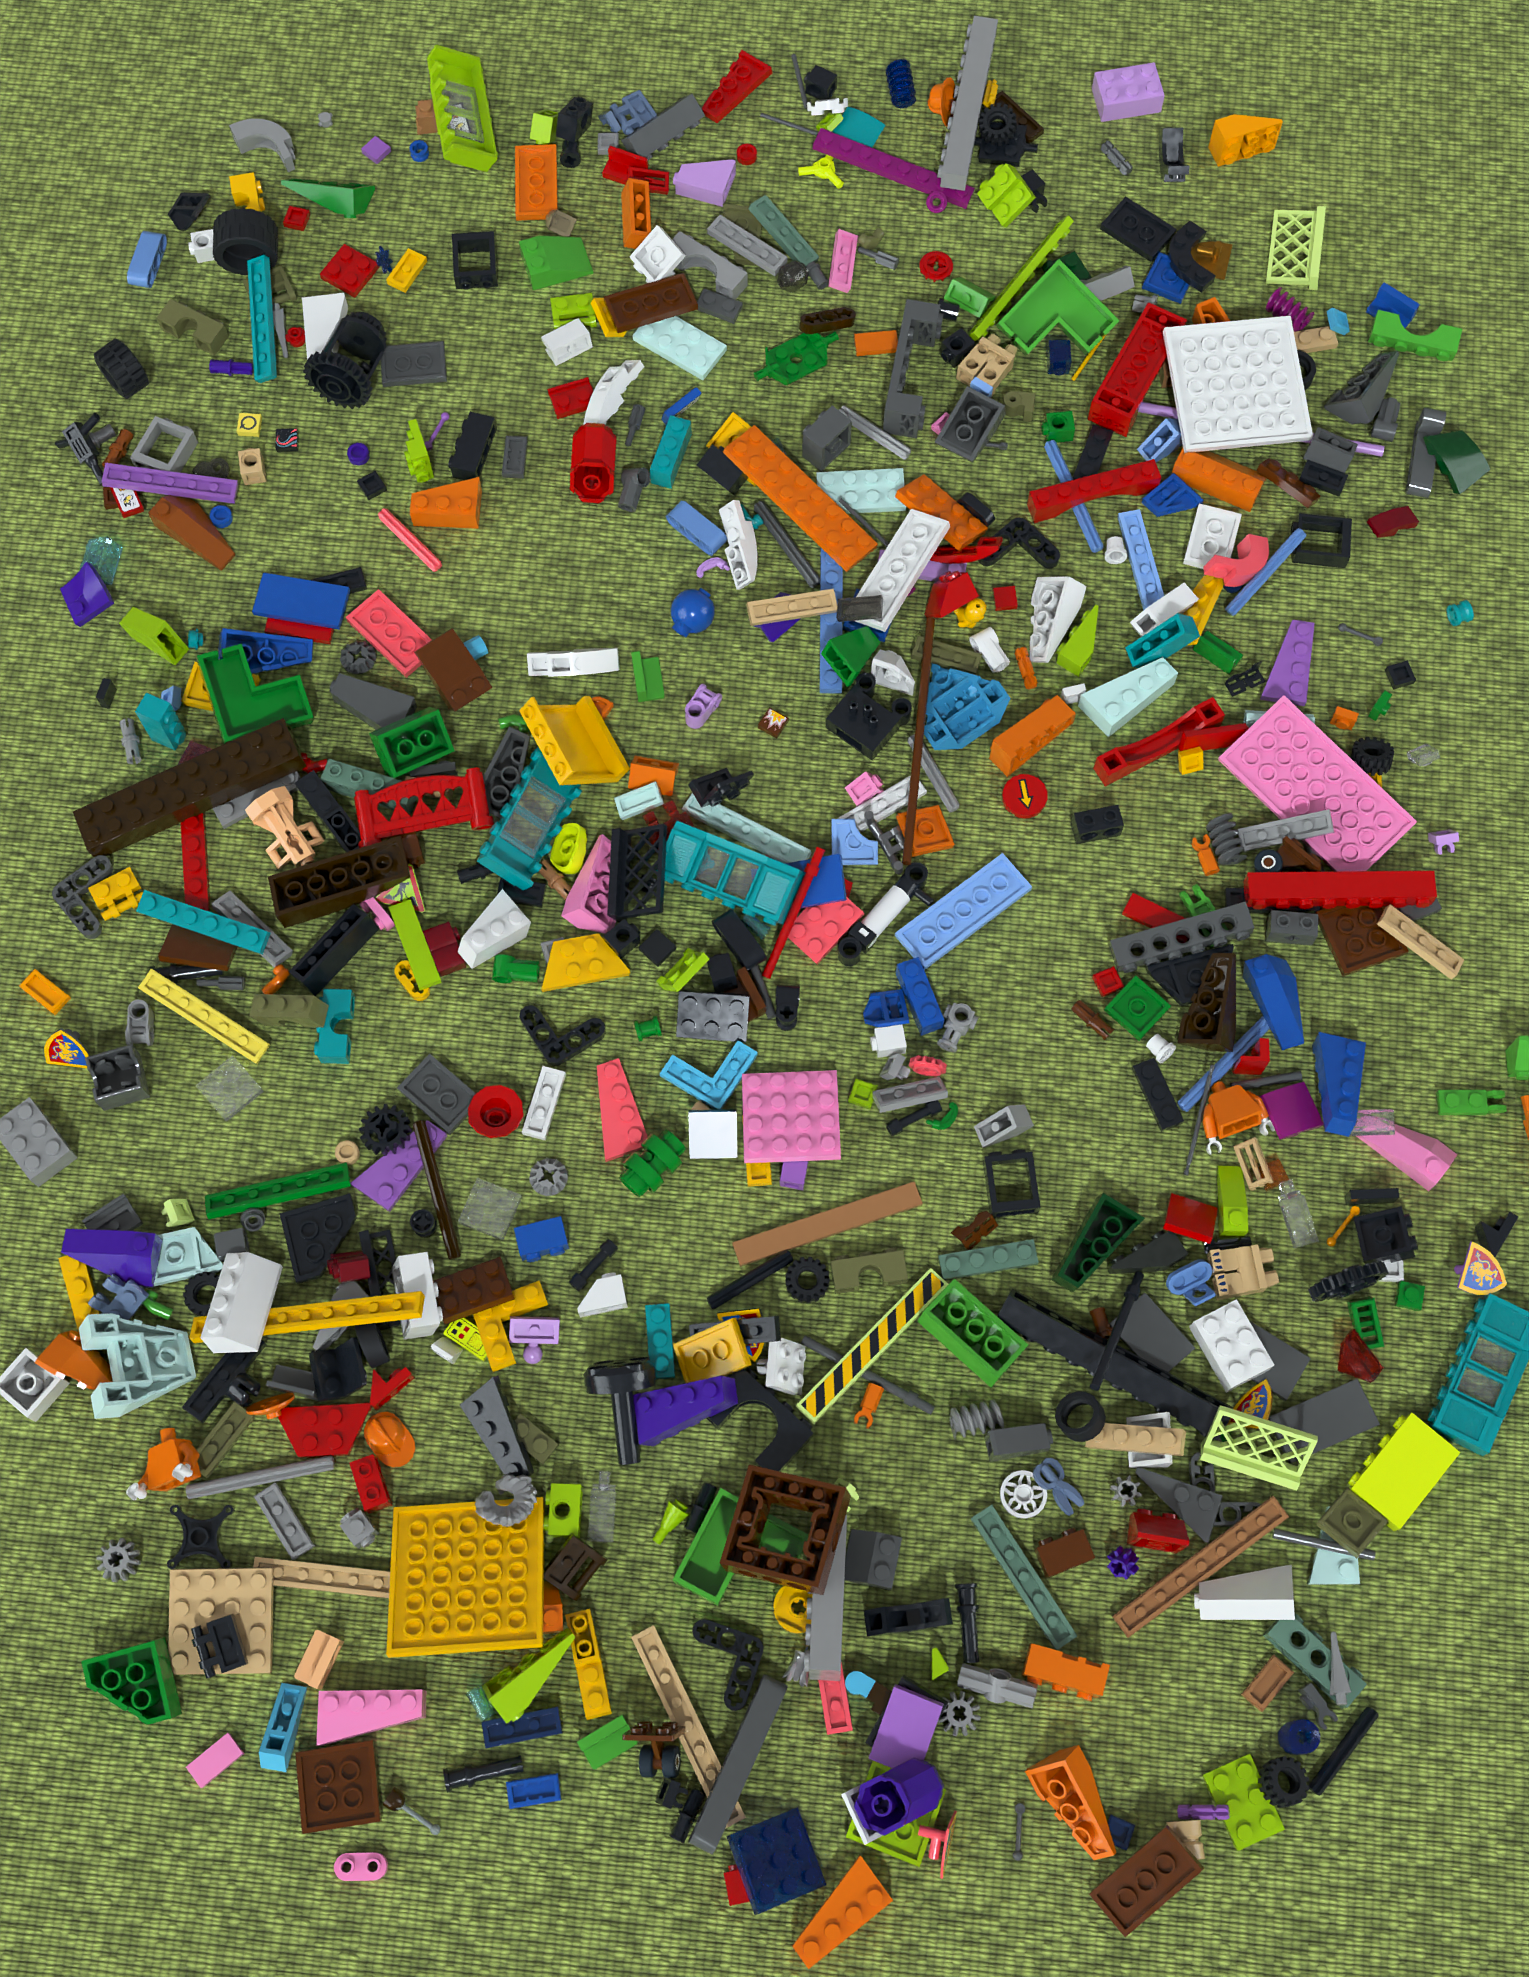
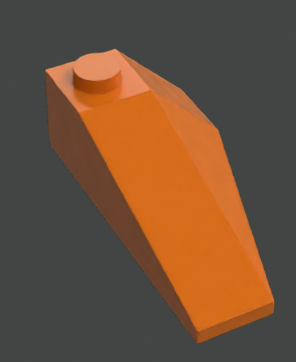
M1079 1745L1059 1750L1025 1770L1039 1798L1042 1801L1047 1800L1056 1811L1054 1815L1059 1821L1063 1819L1073 1830L1072 1836L1093 1860L1114 1856L1117 1853L1091 1767Z

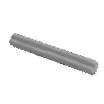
M846 405L839 409L841 413L852 421V426L900 458L906 460L910 456L911 448Z
M915 734L908 738V744L912 751ZM923 743L921 766L948 812H954L959 809L960 804Z

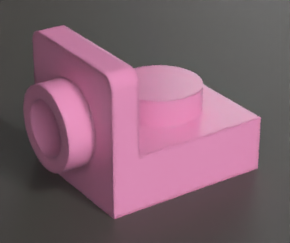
M867 771L845 787L856 806L863 804L877 793L880 794L884 791L882 788L883 782L880 777Z

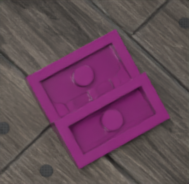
M1305 1082L1289 1085L1260 1096L1279 1140L1294 1137L1301 1132L1317 1129L1324 1125Z

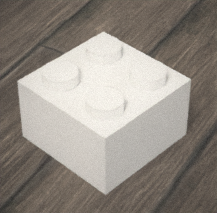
M25 1348L0 1376V1395L23 1415L36 1422L70 1383L66 1379L59 1378L35 1364L39 1356Z

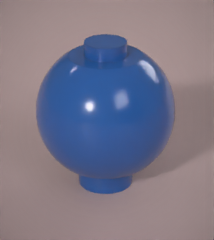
M699 588L698 591L687 589L680 592L671 604V618L674 622L672 629L687 638L689 633H700L706 630L713 622L715 616L714 603L710 599L711 595L702 588Z

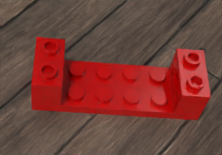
M1147 303L1092 399L1088 415L1089 421L1127 437L1136 421L1143 399L1167 359L1163 336L1164 328L1185 326L1187 319L1154 304Z

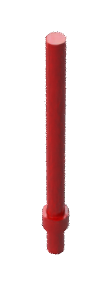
M816 847L810 863L806 864L804 869L806 873L762 973V976L766 978H771L814 876L817 877L820 870L818 866L825 852L822 848Z

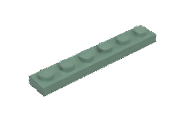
M993 1505L973 1516L970 1520L1054 1650L1060 1649L1076 1638L1077 1634Z

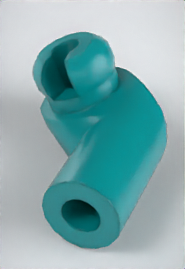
M741 504L745 521H752L753 529H759V526L764 523L761 516L756 514L754 517H751L744 505Z

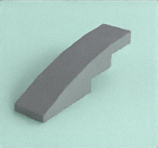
M1123 266L1110 273H1101L1088 280H1080L1100 301L1135 287L1130 266Z

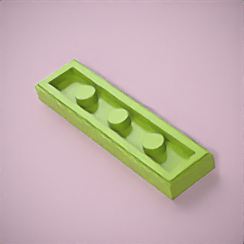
M411 899L390 906L391 916L419 991L442 983Z

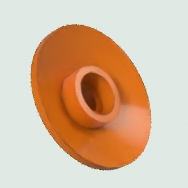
M285 1393L266 1398L249 1406L246 1409V1413L249 1415H266L267 1419L276 1418L281 1415L280 1410L295 1399V1395L293 1393Z

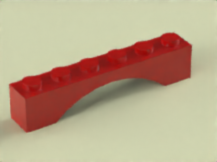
M1155 459L1030 491L1027 506L1033 523L1055 518L1077 505L1097 498L1111 495L1140 496L1148 494L1160 484L1161 475Z
M1211 697L1194 706L1176 721L1153 735L1129 745L1116 747L1098 756L1093 769L1106 787L1178 749L1183 731L1220 727L1225 714L1215 699Z

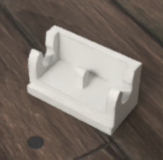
M579 318L541 337L542 342L547 347L545 351L555 366L593 347L590 333Z

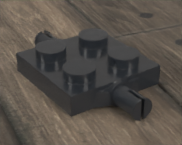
M991 122L990 128L1001 130L1005 127L1006 123ZM1017 125L1014 138L1012 140L1008 138L1009 143L1007 144L1002 141V146H998V142H995L994 146L991 145V141L986 143L985 138L976 137L974 146L980 147L978 157L980 163L1005 165L1007 163L1014 167H1020L1021 158L1024 153H1037L1038 144L1026 143L1027 126Z

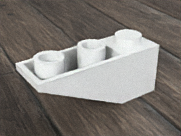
M1183 583L1147 607L1130 623L1134 630L1142 637L1177 613L1183 614L1199 598Z

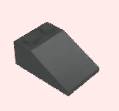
M967 386L935 443L973 463L1005 417V405Z

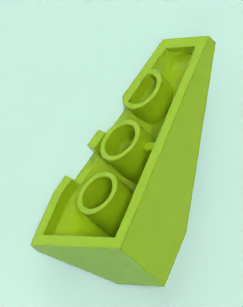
M569 1628L544 1642L543 1647L539 1648L540 1652L537 1654L527 1653L521 1658L522 1661L518 1666L513 1669L510 1665L482 1685L488 1700L506 1724L510 1721L518 1720L524 1714V1710L530 1705L575 1639L574 1634Z

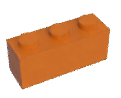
M628 178L621 192L623 246L637 249L651 232L649 181Z

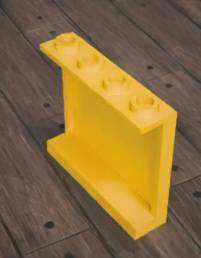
M583 696L574 705H538L535 697H531L519 710L559 785L618 782L630 770L590 696Z

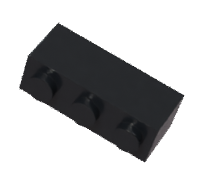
M470 411L468 418L464 419L461 437H458L455 443L454 456L451 455L448 464L453 478L460 480L480 478L497 431L495 417Z

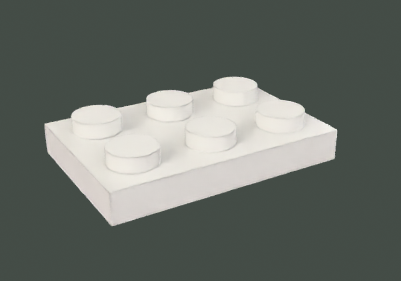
M1199 504L1183 564L1203 569L1214 555L1231 558L1242 514Z

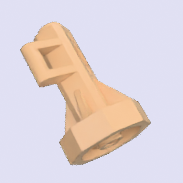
M285 786L271 789L255 799L245 809L254 826L257 825L276 836L277 840L265 851L278 870L287 865L291 860L296 868L313 863V858L316 854L312 847L320 845L325 841L313 821L300 826L296 825L293 816L294 801ZM308 831L313 840L307 841L302 832ZM281 845L287 853L283 859L276 851Z

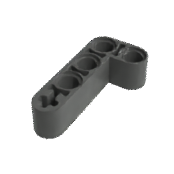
M1424 407L1418 418L1406 485L1407 495L1428 498L1430 495L1436 457L1435 455L1428 454L1423 437L1425 435L1441 433L1446 419V411Z

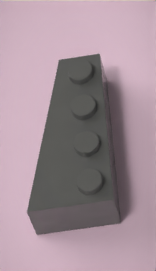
M510 726L483 775L489 814L493 816L494 824L499 822L502 817L500 811L503 806L510 802L512 789L517 784H520L522 780L520 775L525 768L530 746V736ZM514 812L512 813L508 823L504 828L509 832L511 830Z

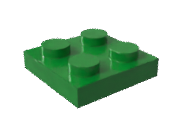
M1135 975L1105 1007L1104 1011L1140 1041L1166 1014L1171 1005Z

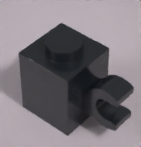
M1032 169L1021 177L1036 197L1029 205H1031L1032 211L1037 213L1039 210L1037 203L1046 207L1047 198L1043 196L1045 182Z

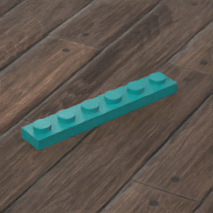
M265 255L247 261L254 380L258 383L277 378L270 259Z
M146 890L143 891L136 910L138 913L261 955L264 953L271 934L268 931Z

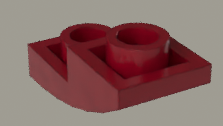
M1404 506L1369 518L1367 523L1377 538L1394 536L1401 529L1415 528L1419 520L1409 506Z

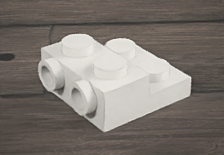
M656 225L631 254L630 258L635 263L633 267L647 277V283L674 276L676 273L673 270L686 255L662 227Z

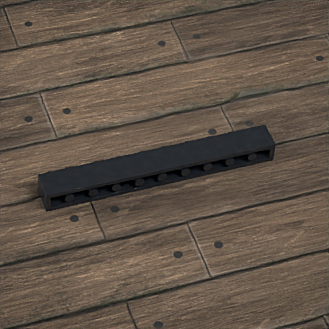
M1012 1288L997 1317L1009 1328L1022 1334L1025 1340L1041 1344L1047 1352L1065 1357L1068 1363L1087 1369V1372L1094 1377L1108 1340ZM1119 1345L1116 1346L1104 1377L1115 1389H1124L1131 1393L1134 1399L1140 1402L1146 1401L1153 1405L1155 1410L1160 1413L1169 1412L1180 1424L1194 1427L1204 1437L1207 1436L1220 1405L1233 1409L1232 1406ZM1223 1415L1221 1421L1226 1426L1230 1417ZM1221 1435L1215 1436L1213 1438L1218 1441Z

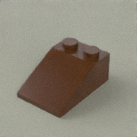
M453 628L414 651L446 706L451 711L459 710L492 689L482 669Z

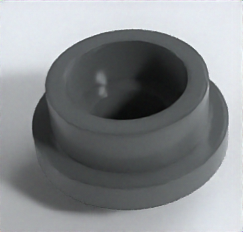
M258 1208L246 1209L241 1215V1224L248 1231H257L264 1225L265 1215ZM250 1217H257L255 1220L249 1219Z

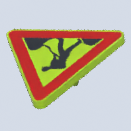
M408 864L411 877L391 889L378 894L375 900L379 903L393 906L411 899L414 910L423 913L425 912V907L413 865Z

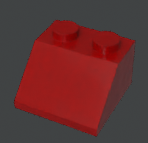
M948 571L939 576L940 580L933 583L925 616L926 618H942L979 597L968 572L959 573V571H954L951 573V571Z

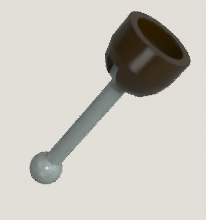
M396 1787L393 1788L383 1803L384 1807L391 1811L403 1809L428 1827L431 1834L437 1835L440 1833L441 1829L438 1824L430 1823L405 1805L404 1794Z

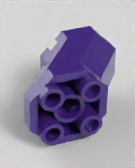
M912 1758L861 1784L854 1808L864 1828L875 1830L885 1836L936 1809L943 1794L944 1784L934 1765L924 1760Z

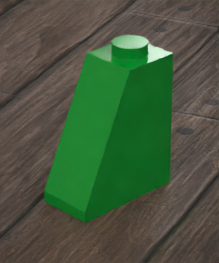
M865 626L829 639L821 655L845 685L849 687L869 661L880 641L870 628Z

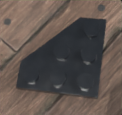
M350 1193L280 1213L297 1284L322 1277L328 1267L327 1260H331V1254H336L355 1223L357 1215Z

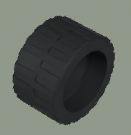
M245 208L230 209L216 217L213 223V258L220 267L234 274L246 276L248 275L247 261L262 255L269 257L270 270L275 267L278 260V227L271 217L263 212Z

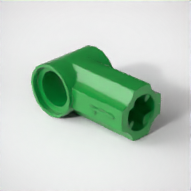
M504 954L496 955L494 958L492 980L498 983H511L513 980L538 983L540 962L519 960Z

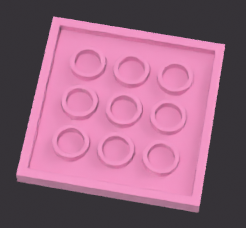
M837 1070L742 1074L744 1163L841 1160Z

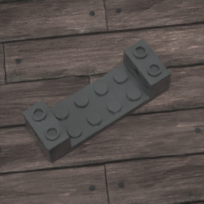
M906 299L884 412L883 431L888 434L917 438L918 430H923L926 406L922 405L923 396L902 392L905 388L906 371L908 372L909 356L912 352L913 344L934 347L936 339H940L943 314L940 313V304Z

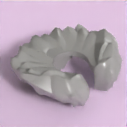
M504 1474L501 1479L496 1481L495 1487L500 1495L504 1491L511 1492L514 1496L513 1502L507 1506H499L495 1503L494 1496L490 1491H482L476 1498V1513L485 1518L486 1521L504 1527L513 1526L515 1523L519 1524L521 1521L526 1520L531 1511H533L534 1503H537V1490L531 1483V1477L525 1475L515 1477L514 1475Z

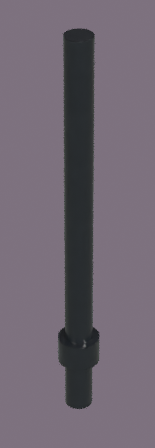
M1140 1271L1135 1272L1131 1284L1126 1287L1124 1292L1125 1299L1090 1384L1092 1390L1098 1391L1100 1389L1133 1303L1138 1300L1141 1292L1140 1285L1144 1278V1274Z

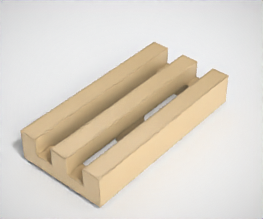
M1256 1137L1233 1146L1249 1190L1254 1191L1257 1187H1263L1266 1183L1274 1182ZM1252 1144L1265 1178H1262L1258 1165L1254 1158L1253 1152L1250 1147V1145ZM1243 1148L1246 1150L1257 1179L1255 1182H1253L1241 1149Z

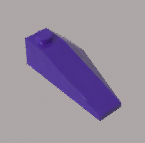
M66 1229L61 1253L107 1275L112 1276V1274H115L124 1283L131 1279L139 1286L154 1287L162 1239L155 1233Z

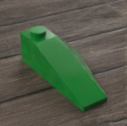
M295 178L281 180V185L335 213L344 214V218H356V215L365 213L375 191V185L359 183L338 184V182L330 181L320 182L319 184L318 180Z

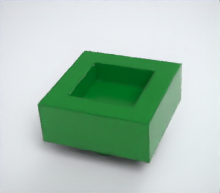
M1384 690L1368 717L1376 721L1380 714L1385 716L1392 705L1388 703L1392 694Z
M1400 1281L1398 1283L1395 1306L1421 1311L1425 1286Z

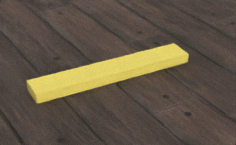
M150 969L138 987L144 993L255 1064L259 1063L270 1047L269 1043L153 969Z

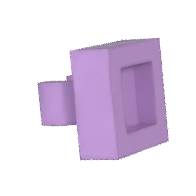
M1451 829L1428 833V840L1430 843L1435 844L1434 850L1437 854H1442V847L1444 845H1447L1448 852L1453 853L1455 850L1453 842H1459V834Z

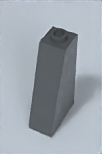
M341 673L338 674L336 680H333L330 685V693L334 702L375 730L410 716L417 709L415 698Z

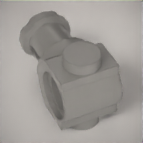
M963 1003L948 1004L943 1017L947 1018L944 1024L946 1030L942 1039L938 1040L937 1045L948 1052L955 1053L957 1051L960 1037L965 1036L969 1028L974 1030L979 1017L975 1016V1012L967 1004ZM962 1013L967 1019L960 1021L956 1019L955 1015Z

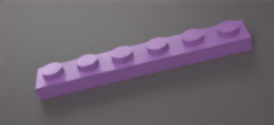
M105 463L102 477V485L104 487L235 504L238 490V480Z

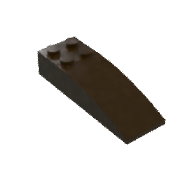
M398 836L268 876L275 916L283 927L287 928L351 907L353 904L361 903L391 889L411 876L402 837Z

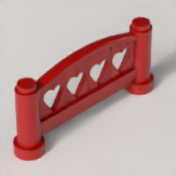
M480 768L467 769L465 776L430 775L416 777L390 785L374 794H369V790L356 791L354 801L361 841L358 842L359 848L382 842L381 839L469 821L472 830L492 828L494 820L493 816L489 814L483 773L480 771ZM461 787L463 794L457 808H455L445 797V791ZM438 791L441 797L435 812H433L423 802L422 798L426 793L432 795ZM412 796H417L418 803L411 817L400 805V801L403 798L410 799ZM394 800L396 807L390 821H388L378 810V805L381 802L388 803Z

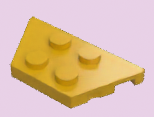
M599 933L554 941L541 990L545 992L629 976L630 970Z

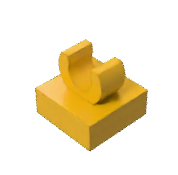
M1200 746L1183 751L1178 750L1179 771L1182 775L1203 770V750Z

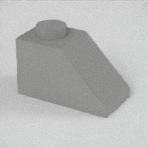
M1025 1104L1007 1106L978 1123L974 1128L982 1147L986 1148L1016 1137L1034 1125Z

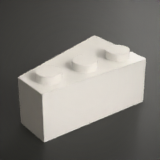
M502 889L463 935L458 953L473 969L527 936L531 921Z

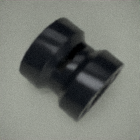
M420 1209L412 1214L410 1225L416 1235L421 1238H428L434 1235L437 1230V1222L430 1211Z

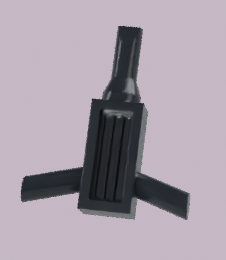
M94 412L84 425L82 422H74L64 429L62 433L65 438L55 441V445L59 449L70 446L80 464H86L94 473L99 484L102 485L103 472L98 465L97 456L100 454L88 434L100 420L99 415Z

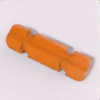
M1021 647L1015 650L1016 659L1019 661L1018 666L1022 678L1025 680V688L1028 690L1037 687L1038 682L1036 676H1034L1035 673L1031 660L1028 657L1027 648Z

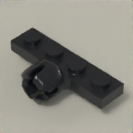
M261 1340L258 1352L226 1353L182 1406L183 1410L203 1424L224 1398H230L241 1407L251 1404L253 1400L249 1398L250 1396L245 1391L257 1397L261 1386L246 1371L267 1344Z

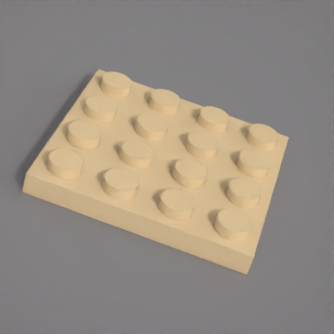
M274 1567L170 1570L168 1652L173 1675L205 1674L204 1670L200 1669L198 1663L201 1660L197 1648L193 1647L192 1639L194 1638L191 1628L201 1625L203 1634H208L209 1631L206 1623L230 1614L234 1615L248 1664L221 1673L218 1663L213 1665L215 1673L253 1674L272 1672ZM212 1641L207 1642L210 1657L216 1656Z

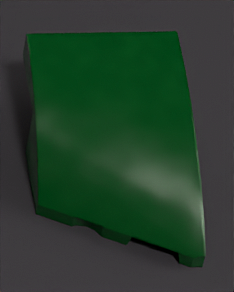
M1455 430L1450 433L1443 432L1437 435H1425L1423 437L1428 454L1435 455L1441 474L1448 475L1453 493L1461 494L1490 471L1483 453L1463 430Z

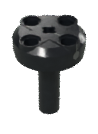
M650 1357L595 1362L583 1374L586 1391L588 1394H611L618 1464L630 1465L639 1463L641 1458L633 1391L656 1385L655 1365L650 1361Z

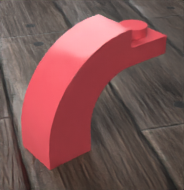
M1248 534L1237 545L1238 559L1214 555L1203 567L1204 575L1223 578L1224 586L1228 587L1246 584L1265 566L1268 560V538Z

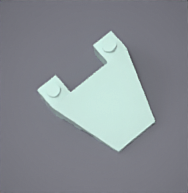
M112 1313L88 1314L79 1327L82 1350L107 1349L113 1381L100 1383L92 1393L91 1401L94 1418L121 1417L194 1380L196 1373L188 1333L160 1325L154 1327L142 1324L143 1321L136 1319L133 1321L122 1319L120 1315Z

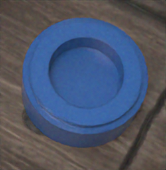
M218 505L210 511L211 522L217 528L228 527L233 521V515L227 506Z

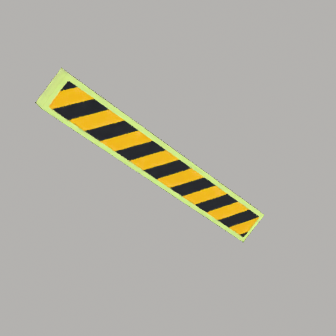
M930 1268L812 1388L796 1407L815 1424L949 1284Z

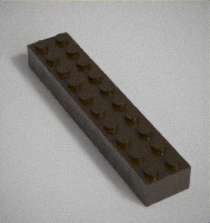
M282 718L73 811L87 851L93 857L99 855L107 856L184 822L185 819L202 814L307 766L291 728L285 719Z

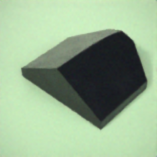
M181 192L168 213V216L178 230L186 231L204 208L210 195L208 193Z

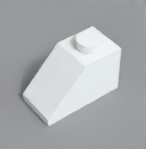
M607 1273L602 1275L601 1279L595 1281L577 1308L580 1318L628 1308L621 1274Z

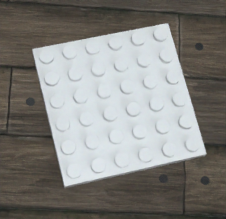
M1291 316L1164 328L1163 336L1184 453L1311 441L1313 433Z

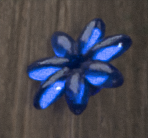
M379 246V252H375L377 256L376 263L378 266H382L384 274L387 273V270L391 273L392 268L390 264L393 263V260L388 258L389 250L384 251L383 247Z

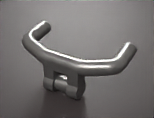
M870 810L866 811L864 817L867 826L887 856L893 871L896 874H901L903 872V863L896 856L904 848V836L900 826H896L883 833L874 820L873 812ZM895 838L898 844L892 847L889 841Z

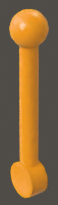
M1353 1206L1350 1209L1349 1216L1335 1234L1327 1239L1328 1246L1336 1245V1239L1352 1218L1360 1214L1359 1207Z

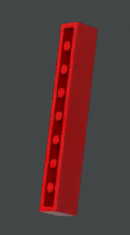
M1434 871L1248 872L1243 881L1245 902L1247 907H1253V909H1264L1266 907L1287 909L1290 906H1299L1301 909H1309L1313 906H1322L1325 909L1346 906V908L1353 909L1359 906L1380 908L1390 904L1395 908H1403L1407 905L1425 908L1432 905L1437 898Z

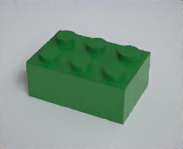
M433 707L423 709L369 733L385 775L392 778L401 776L455 751L440 711Z

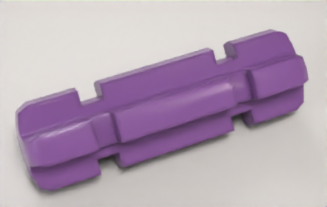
M1178 1805L1177 1814L1179 1819H1191L1192 1817V1819L1215 1820V1818L1227 1820L1230 1817V1810L1228 1805H1217L1216 1807L1214 1805H1192V1807L1190 1805Z

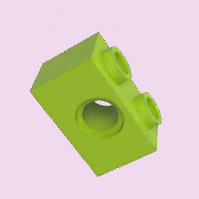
M551 1483V1490H546L545 1502L546 1505H550L549 1515L544 1517V1531H548L549 1537L569 1538L573 1533L580 1538L583 1487L581 1484ZM563 1504L570 1507L569 1514L566 1517L557 1516V1508Z

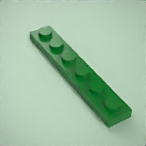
M346 1162L205 1195L206 1215L209 1220L244 1212L249 1208H261L350 1187L351 1180L348 1164Z

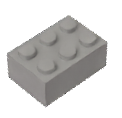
M30 1097L0 1118V1141L29 1180L37 1187H40L78 1158L38 1104Z

